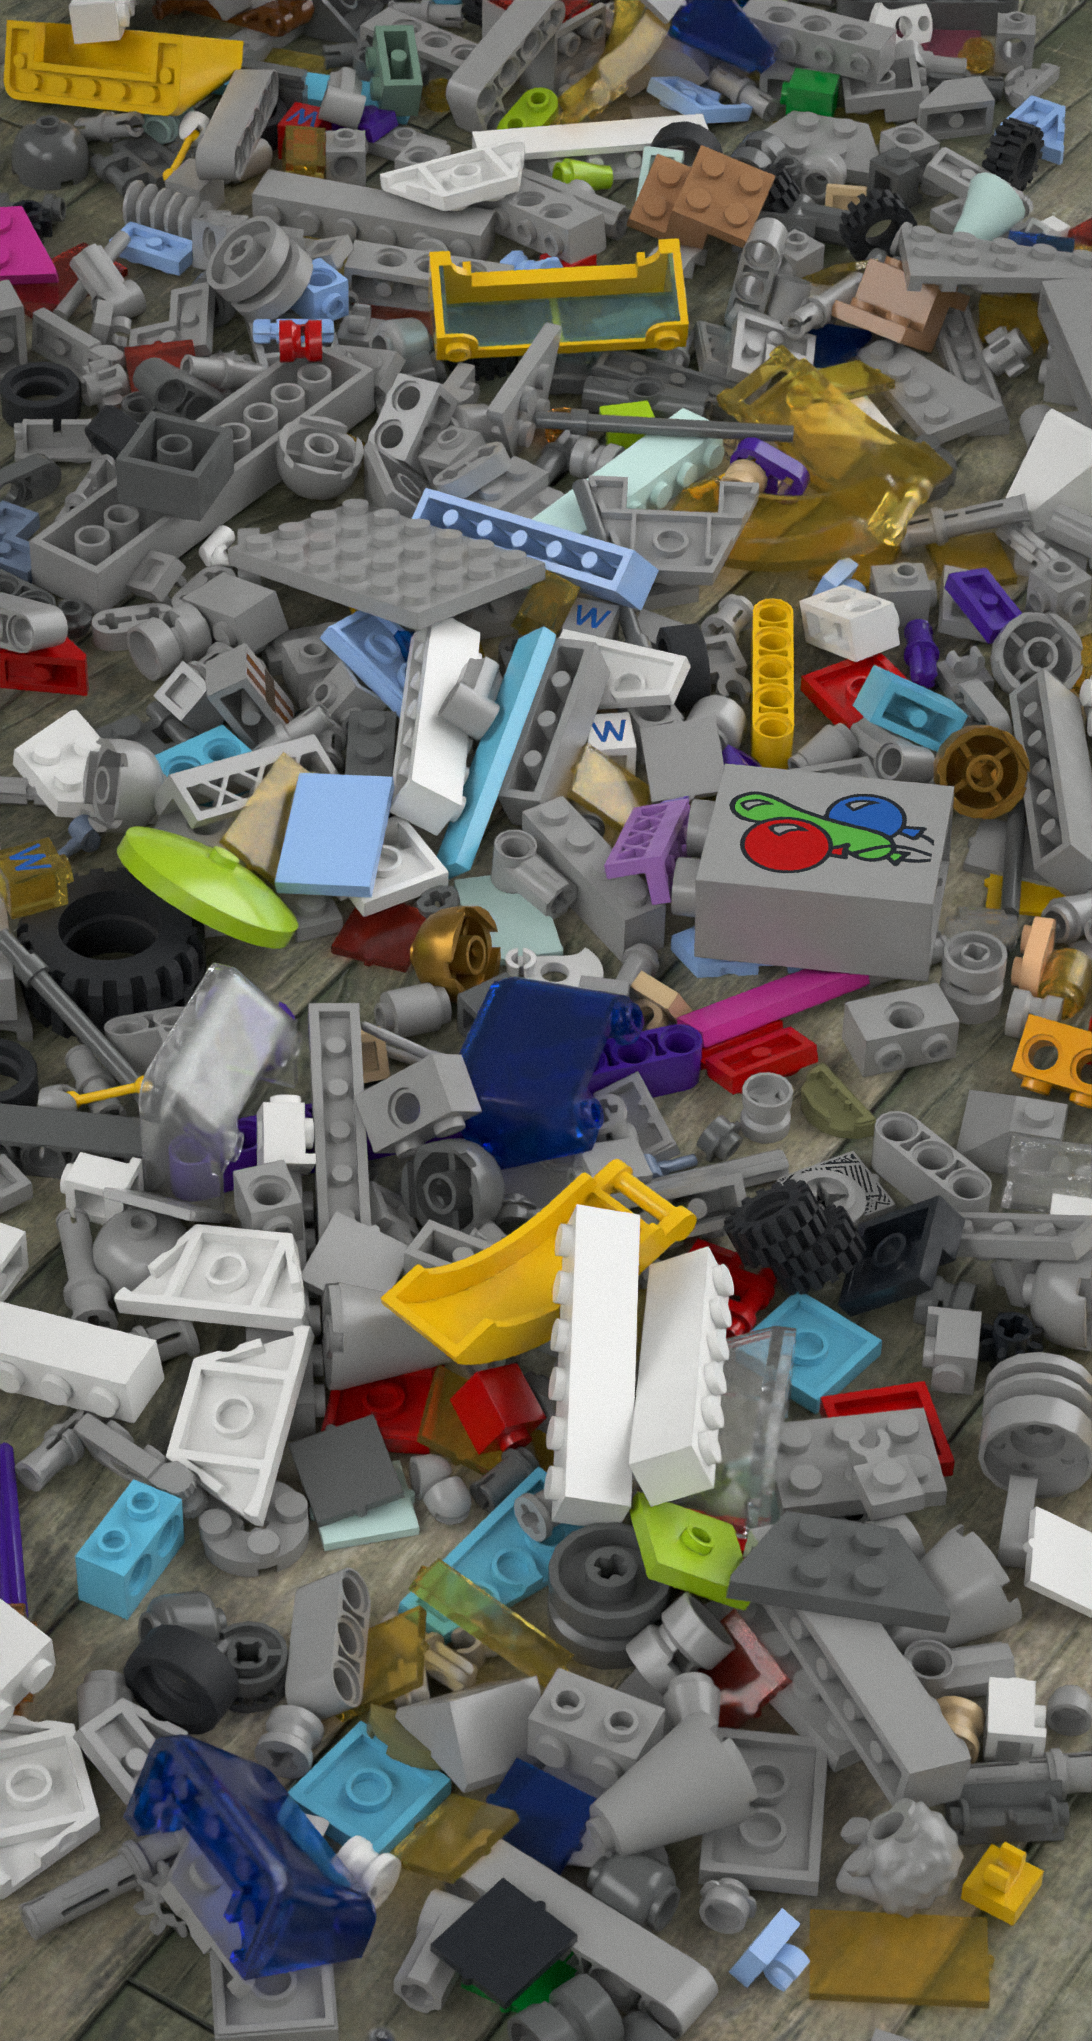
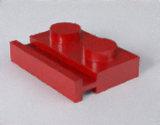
M778 1019L710 1047H703L701 1070L706 1069L708 1077L732 1095L742 1094V1087L745 1081L752 1075L770 1072L782 1077L795 1075L804 1067L819 1062L817 1044L791 1026L783 1028V1021Z

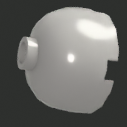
M320 416L300 417L299 424L289 427V423L283 426L279 435L275 455L278 474L286 487L297 495L315 500L336 498L352 486L361 467L364 456L361 440L357 436L355 442L352 437L347 435L348 427L341 422Z
M1033 611L1025 612L1008 622L994 640L990 655L993 677L1000 688L1009 695L1044 668L1070 690L1082 674L1083 669L1080 652L1083 650V646L1073 626L1059 615L1050 612L1045 614L1039 612L1032 613Z
M99 738L95 743L101 745L99 752H89L83 775L84 804H93L96 816L87 817L90 825L96 832L124 833L131 827L146 826L157 814L154 809L155 793L167 778L162 772L159 761L147 747L139 742L126 739Z
M140 1207L129 1208L115 1214L102 1226L94 1241L92 1253L94 1265L98 1273L109 1282L111 1288L109 1302L113 1304L112 1297H115L116 1293L123 1287L132 1292L151 1275L148 1265L162 1253L171 1250L177 1244L178 1239L188 1231L177 1217Z
M1092 1248L1078 1261L1041 1260L1036 1273L1027 1274L1022 1292L1023 1303L1031 1305V1318L1036 1328H1043V1337L1053 1344L1092 1352Z

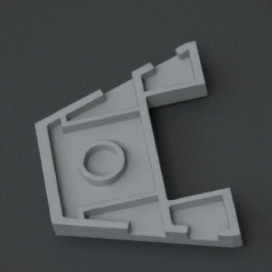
M589 475L588 478L610 543L635 550L656 567L659 572L654 583L713 586L759 497V483L720 481L719 509L717 513L627 509L628 477Z

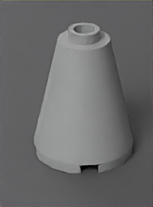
M341 1282L325 1284L322 1304V1321H325V1339H322L325 1384L329 1390L340 1391L455 1361L385 1307L380 1298L386 1292Z
M959 1524L949 1530L919 1561L950 1609V1620L946 1633L885 1624L887 1633L902 1655H904L909 1645L919 1640H935L943 1643L950 1649L1010 1628L1022 1619V1609L1018 1597L1008 1603L1002 1587L1010 1582L1004 1569L991 1550L973 1531L963 1537L964 1525Z
M703 1710L686 1716L590 1805L591 1819L586 1821V1828L592 1842L601 1853L604 1854L609 1851L613 1854L618 1852L621 1856L641 1853L744 1823L758 1814V1809L749 1807V1803L758 1799L757 1789L749 1768L731 1737L720 1742L710 1730V1728L719 1724L713 1716Z

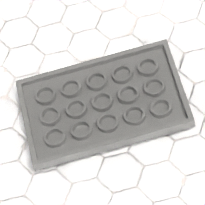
M364 499L346 500L338 508L330 511L321 510L313 512L311 518L300 522L283 523L279 525L278 530L267 534L248 536L246 542L228 548L229 565L417 631L546 579L545 562L527 557L524 551L506 550L494 546V542L490 540H475L463 536L462 532L456 529H442L432 526L431 522L426 519H411L399 515V511L395 509H380L371 506Z

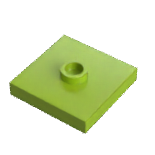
M637 1491L631 1500L629 1512L647 1577L745 1611L751 1602L726 1598L730 1576L744 1560L733 1525L670 1502L651 1507L645 1494Z

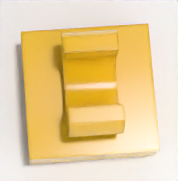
M1004 1841L1001 1848L991 1844L963 1883L961 1899L1014 1926L1041 1887L1044 1871L1026 1862V1852Z

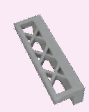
M315 734L169 774L155 793L154 809L159 816L181 810L190 827L194 829L293 800L299 773H305L312 763L320 774L339 773ZM286 780L285 786L282 788L272 785V783ZM250 790L248 798L243 799L235 795ZM214 801L212 808L200 811L197 806Z

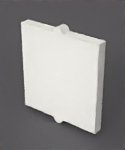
M1036 1506L1030 1511L1028 1541L1022 1546L1023 1550L1027 1553L1024 1586L1092 1618V1533Z

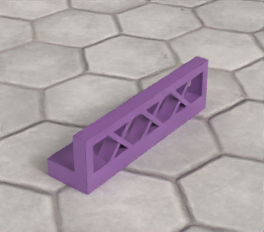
M689 799L634 807L604 864L607 879L645 873L652 905L672 902V885L677 858H692L687 856L686 849L690 813Z

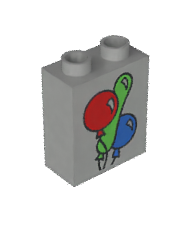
M725 764L716 801L693 799L687 828V856L700 857L701 859L678 857L674 870L671 911L672 915L695 917L694 957L928 982L950 864L954 786Z

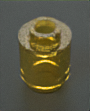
M1071 948L1058 949L1049 955L1037 989V998L1044 999L1048 995L1064 998L1061 1020L1072 1018L1083 1008L1092 982V960L1083 952Z

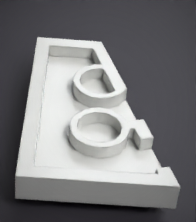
M563 629L559 637L597 643L610 671L598 710L673 705L691 667L686 656L566 629Z

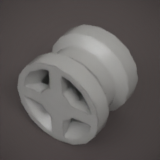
M279 1705L273 1708L266 1721L268 1733L262 1735L255 1748V1758L264 1769L274 1775L288 1779L300 1778L306 1775L313 1763V1753L311 1750L317 1748L324 1735V1726L318 1717L302 1707Z

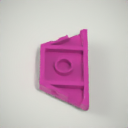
M0 207V281L9 280L11 284L58 283L57 270L23 207Z

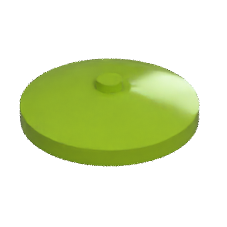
M142 826L129 828L117 847L120 861L143 885L175 908L221 933L256 946L281 949L289 944L298 928L297 918L281 898L261 879L240 865V860L234 854L221 847L214 846V848H211L178 834Z

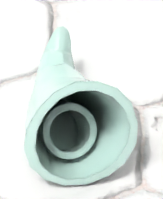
M987 172L976 174L970 181L962 214L953 233L967 232L976 236L977 239L993 241L994 238H999L1024 218L1025 208L1016 191L997 175Z

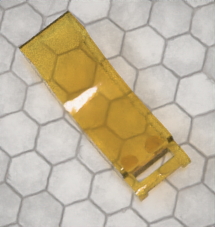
M614 0L612 28L603 53L584 78L558 97V103L564 111L552 120L550 126L577 124L587 116L592 120L609 107V101L612 103L629 89L626 81L637 73L659 49L667 35L673 17L665 25L640 0Z
M778 345L769 353L770 358L732 389L725 388L716 396L720 407L728 415H733L740 423L793 425V443H774L780 451L799 461L807 468L810 475L808 486L843 510L875 524L889 526L953 472V468L925 441L918 443L909 440L878 423L846 398L807 359L802 358L799 361L783 345ZM782 371L788 374L751 405L744 402L746 398L778 372Z
M880 472L853 485L819 494L791 496L759 492L758 502L723 566L760 572L798 571L832 564L857 553L860 556L868 555L877 549L881 543L897 546L906 536L907 524L918 506L927 502L933 491V486L924 476L916 475L896 483L888 473ZM712 475L684 488L669 511L717 513L719 509L721 480L717 475Z

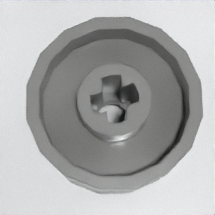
M255 216L243 221L230 230L219 242L209 259L206 277L207 283L226 301H230L231 305L253 324L256 319L275 320L288 311L301 297L309 284L313 264L312 258L295 241L288 239V235L268 216Z

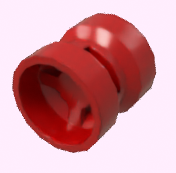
M279 320L280 363H293L296 359L305 358L310 363H322V320H308L305 324H296L293 320ZM301 336H305V347H301Z

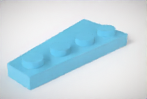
M538 1466L400 1601L398 1613L427 1633H439L444 1638L446 1645L452 1642L451 1633L461 1626L476 1628L548 1586V1564L556 1545L572 1531L584 1526L561 1523L554 1527L552 1535L542 1542L531 1539L523 1531L515 1515L514 1503L524 1493L534 1495L544 1489L547 1472Z

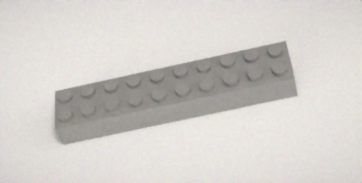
M305 341L301 344V347H305ZM322 346V363H310L305 358L296 359L293 363H280L279 359L195 420L233 429L234 474L200 522L118 503L116 477L29 540L32 583L63 599L74 598L82 601L91 607L93 614L111 609L132 593L126 586V583L149 550L179 558L215 531L217 527L223 525L281 481L276 467L275 455L278 438L284 425L289 423V427H291L292 425L299 424L300 417L320 416L341 422L349 430L374 411V369Z

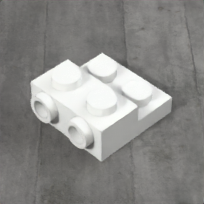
M398 816L388 818L372 898L337 897L340 901L349 898L363 917L419 897L423 892L438 885L448 886L449 872L412 825Z

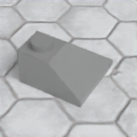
M969 1089L956 1150L982 1171L1054 1183L1069 1106L1063 1103Z

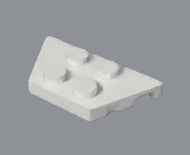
M520 136L380 174L381 188L388 193L444 212L461 211L471 204L485 200L498 201L507 194L519 192L525 158L524 138Z
M72 710L14 749L13 766L23 778L28 779L30 786L33 788L35 786L37 794L55 816L76 818L86 814L90 817H96L93 804H84L83 775L89 752H99L101 745L95 742L101 737L77 710ZM156 814L148 824H156L160 816Z
M195 1224L178 1239L177 1244L171 1250L162 1253L148 1265L151 1275L132 1292L123 1287L114 1297L119 1313L291 1332H293L292 1328L301 1325L309 1326L298 1247L292 1233Z
M301 1325L292 1328L294 1335L263 1344L261 1338L239 1344L235 1349L228 1352L216 1351L194 1358L167 1450L166 1458L169 1462L179 1461L195 1475L198 1486L256 1526L264 1525L315 1336L310 1326Z
M13 1715L8 1724L0 1731V1900L11 1895L101 1830L99 1812L82 1751L73 1738L76 1733L74 1724L51 1720L33 1722L24 1716Z

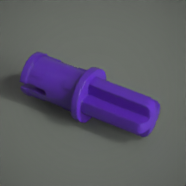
M915 619L907 623L904 628L907 644L904 649V660L910 667L911 681L920 686L924 685L929 689L935 685L934 679L938 676L936 662L939 660L940 653L938 646L933 642L932 626L929 627L930 623L924 619Z

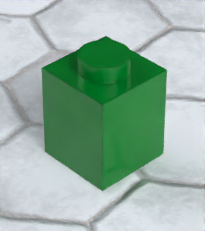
M795 68L790 82L784 81L782 85L780 104L786 105L785 116L792 111L813 112L817 115L834 118L838 109L840 74Z

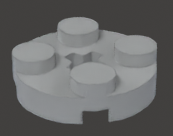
M275 1481L264 1521L265 1529L255 1527L251 1532L244 1531V1524L249 1521L211 1494L207 1498L209 1501L207 1503L208 1508L199 1517L200 1540L204 1545L205 1555L219 1569L237 1576H259V1569H266L277 1565V1572L286 1569L302 1556L309 1542L307 1499L303 1494L296 1492L288 1485L279 1481Z

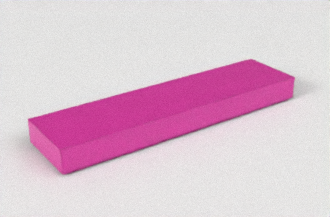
M803 969L677 1017V1024L689 1025L697 1029L702 1036V1046L707 1048L865 987L867 984H870L869 975Z

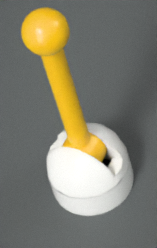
M190 111L184 115L179 125V137L184 140V143L171 168L163 172L164 181L181 166L190 146H198L210 122V119L205 114Z

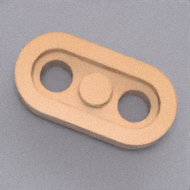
M1035 916L1032 925H1024L1020 953L1024 955L1023 957L1014 958L1011 985L1030 991L1033 997L1041 998L1054 951L1056 919Z

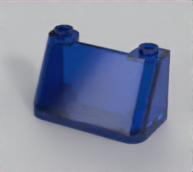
M685 0L686 5L682 9H678L666 25L663 23L661 26L671 39L749 74L754 70L762 74L778 60L774 55L779 49L777 45L767 40L742 9L749 0Z
M518 976L494 981L458 1054L463 1057L482 1110L479 1114L464 1121L466 1127L461 1133L465 1140L474 1142L486 1149L495 1158L501 1170L592 1151L599 1129L604 1122V1113L600 1102L593 1098L587 1086L608 1037L612 1036L616 1043L621 1046L633 1044L638 1040L645 1024L638 1004L632 1002L628 996L623 994Z
M178 1734L155 1740L149 1750L123 1818L137 1836L156 1834L159 1830L162 1834L181 1831L184 1827L233 1893L223 1916L229 1924L236 1922L239 1924L241 1949L233 1950L229 1960L244 1980H251L362 1958L376 1923L375 1905L276 1776L263 1765L189 1735Z

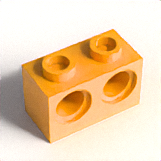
M1029 1014L1011 1072L1017 1078L1023 1079L1021 1087L1026 1090L1046 1096L1050 1095L1052 1088L1070 1093L1069 1102L1092 1109V1084H1086L1081 1079L1082 1068L1086 1063L1092 1061V1032ZM1044 1046L1057 1048L1058 1059L1051 1068L1040 1070L1034 1067L1033 1058L1040 1048Z

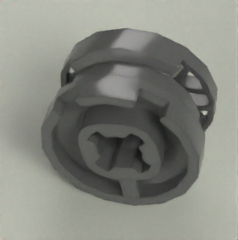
M252 1621L234 1623L220 1630L221 1638L219 1642L212 1643L229 1659L237 1673L240 1687L237 1697L233 1702L239 1701L240 1705L232 1704L229 1710L249 1714L265 1711L276 1705L285 1695L288 1650L285 1639L276 1629L264 1623ZM270 1692L275 1697L271 1699L265 1694ZM253 1697V1704L245 1706L244 1698Z

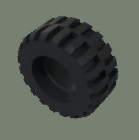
M117 867V871L104 872V868L90 869L87 875L79 876L78 873L66 876L62 884L57 886L53 883L40 893V899L35 897L25 909L23 917L19 920L17 940L30 954L37 953L50 968L48 974L104 1036V1025L115 1017L170 1007H189L194 1009L203 997L205 983L207 982L205 925L156 895L134 877L127 868ZM114 952L134 954V956L118 960H96L90 958ZM20 981L26 1006L33 1012V1016L47 1028L52 1025V1031L66 1039L74 1036L77 1037L79 1043L84 1044L34 988H27Z

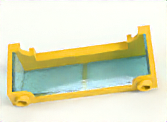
M679 238L659 239L658 251L655 254L645 258V252H636L635 264L472 273L471 261L462 262V267H458L452 263L450 251L429 252L428 299L436 361L462 362L473 358L523 356L546 322L562 326L557 354L653 348L667 351L677 347H686L689 320Z

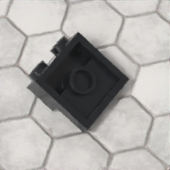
M938 1195L859 1223L857 1230L865 1242L866 1251L861 1253L863 1257L860 1262L851 1263L853 1269L845 1275L838 1306L852 1317L932 1290L938 1266L956 1261L965 1219Z

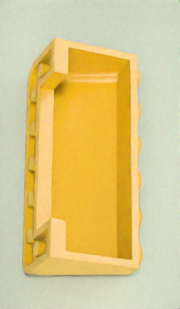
M7 20L4 86L8 95L16 100L123 112L136 111L141 114L179 116L228 82L235 70L241 69L244 41L125 29L120 40L74 44L71 24Z

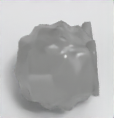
M902 1798L890 1810L876 1816L871 1821L867 1818L852 1817L843 1826L840 1835L846 1843L859 1846L844 1862L837 1875L835 1884L841 1893L859 1896L882 1905L887 1914H900L910 1918L918 1909L930 1908L936 1897L948 1893L950 1883L957 1876L964 1855L958 1847L957 1834L947 1824L941 1813L929 1810L923 1801L916 1803L910 1798Z

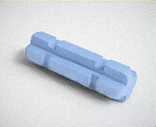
M256 319L253 322L254 343L271 344V340H277V344H279V320H293L296 324H305L310 319H276L277 323H270V319ZM316 319L322 320V344L332 343L334 340L333 320ZM301 336L302 344L305 341V336Z

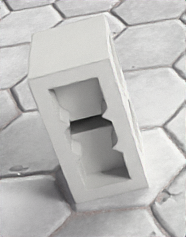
M844 584L799 601L805 641L808 644L855 662L900 645L898 633L900 621L893 602Z

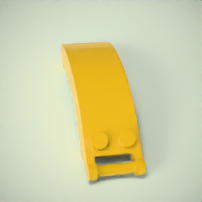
M614 1159L594 1177L586 1172L580 1174L534 1217L497 1243L470 1257L451 1264L434 1268H424L417 1264L380 1299L385 1307L457 1364L477 1365L500 1361L525 1353L551 1341L554 1322L556 1318L560 1319V1304L553 1303L555 1277L559 1270L562 1271V1257L555 1255L556 1234L561 1223H568L577 1204L633 1213L610 1196L612 1193L620 1192L659 1221L657 1225L655 1223L648 1224L640 1218L638 1276L675 1241H681L688 1237L696 1225L697 1217L684 1206L675 1207L634 1177L630 1166L620 1159Z

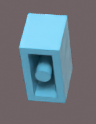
M873 665L853 704L869 722L938 752L940 745L953 732L963 727L968 717L951 699L876 665Z

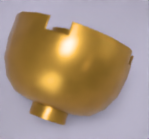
M990 725L966 726L953 732L940 745L933 762L935 784L954 786L953 810L971 818L995 819L1010 812L1023 798L1026 791L1024 786L1027 781V772L1030 773V762L1023 745L1010 733Z
M456 906L441 909L430 915L423 922L411 945L410 960L421 984L429 982L433 986L444 987L452 1003L457 1004V994L499 975L501 949L500 947H492L490 932H498L495 921L487 910L480 906Z

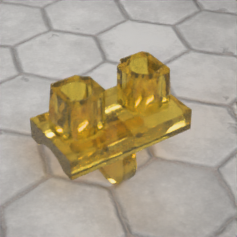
M982 293L978 302V334L981 342L988 344L985 336L1002 326V328L1006 327L1008 332L1017 327L1031 345L1032 355L1036 353L1042 343L1049 344L1037 315L1039 302L1031 300L1032 293H1017L1016 297L1007 294L998 297Z

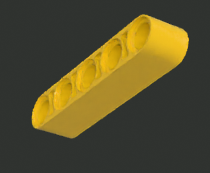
M771 598L759 601L753 608L750 756L755 758L762 767L787 770L789 768L788 759L792 757L794 737L793 609L789 603L781 599Z

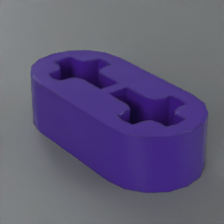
M748 437L738 443L731 455L730 465L736 460L747 459L749 455L756 458L755 463L760 465L767 476V487L763 492L784 503L796 502L803 496L809 485L810 475L802 463L758 438ZM786 477L793 480L791 485L784 482Z

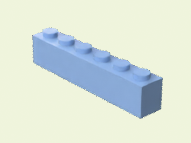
M425 488L412 519H426L431 522L432 526L442 529L459 530L463 536L475 540H490L494 542V546L506 550L524 551L527 557L545 562L546 579L543 581L639 611L642 610L659 572L656 567L635 550L429 488Z

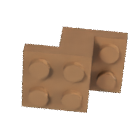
M702 145L692 167L657 153L626 226L657 239L679 238L681 245L700 249L704 248L709 235L744 248L773 185L775 175Z
M886 256L884 263L870 258L856 295L852 297L850 304L835 300L831 311L832 316L898 343L932 353L949 307L964 312L971 296L958 292L959 286L956 288V292H941L938 289L939 285L922 284L921 291H907L902 261Z

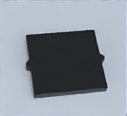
M502 1878L430 1944V1949L433 1954L461 1975L464 1985L469 1986L473 1984L506 2010L577 1942L578 1935L547 1912L545 1902H534L505 1878Z

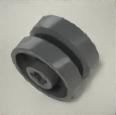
M618 1522L594 1523L572 1531L556 1545L548 1564L549 1594L547 1599V1619L549 1634L559 1650L579 1664L601 1670L625 1669L634 1666L626 1651V1644L649 1624L657 1626L663 1624L662 1612L671 1605L670 1600L673 1587L647 1577L633 1526Z

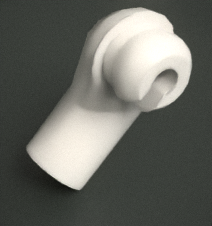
M224 525L217 527L199 548V556L206 567L224 566L232 570L233 566L229 565V557L226 550L235 541V534L229 527Z

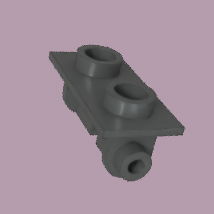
M1061 1780L964 1784L960 1799L945 1803V1820L957 1834L958 1845L1004 1843V1841L1013 1843L1064 1840V1826H1069L1070 1820L1068 1803L1063 1802Z

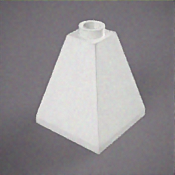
M1053 408L1046 413L1006 498L1025 493L1030 521L1022 523L1034 533L1046 530L1054 510L1061 503L1092 517V429Z

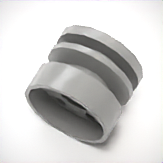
M1044 1352L1017 1354L999 1362L988 1374L984 1388L983 1423L980 1431L978 1460L983 1473L997 1487L1008 1491L1010 1474L1038 1478L1035 1498L1060 1497L1078 1490L1091 1477L1092 1375L1075 1361L1062 1355Z

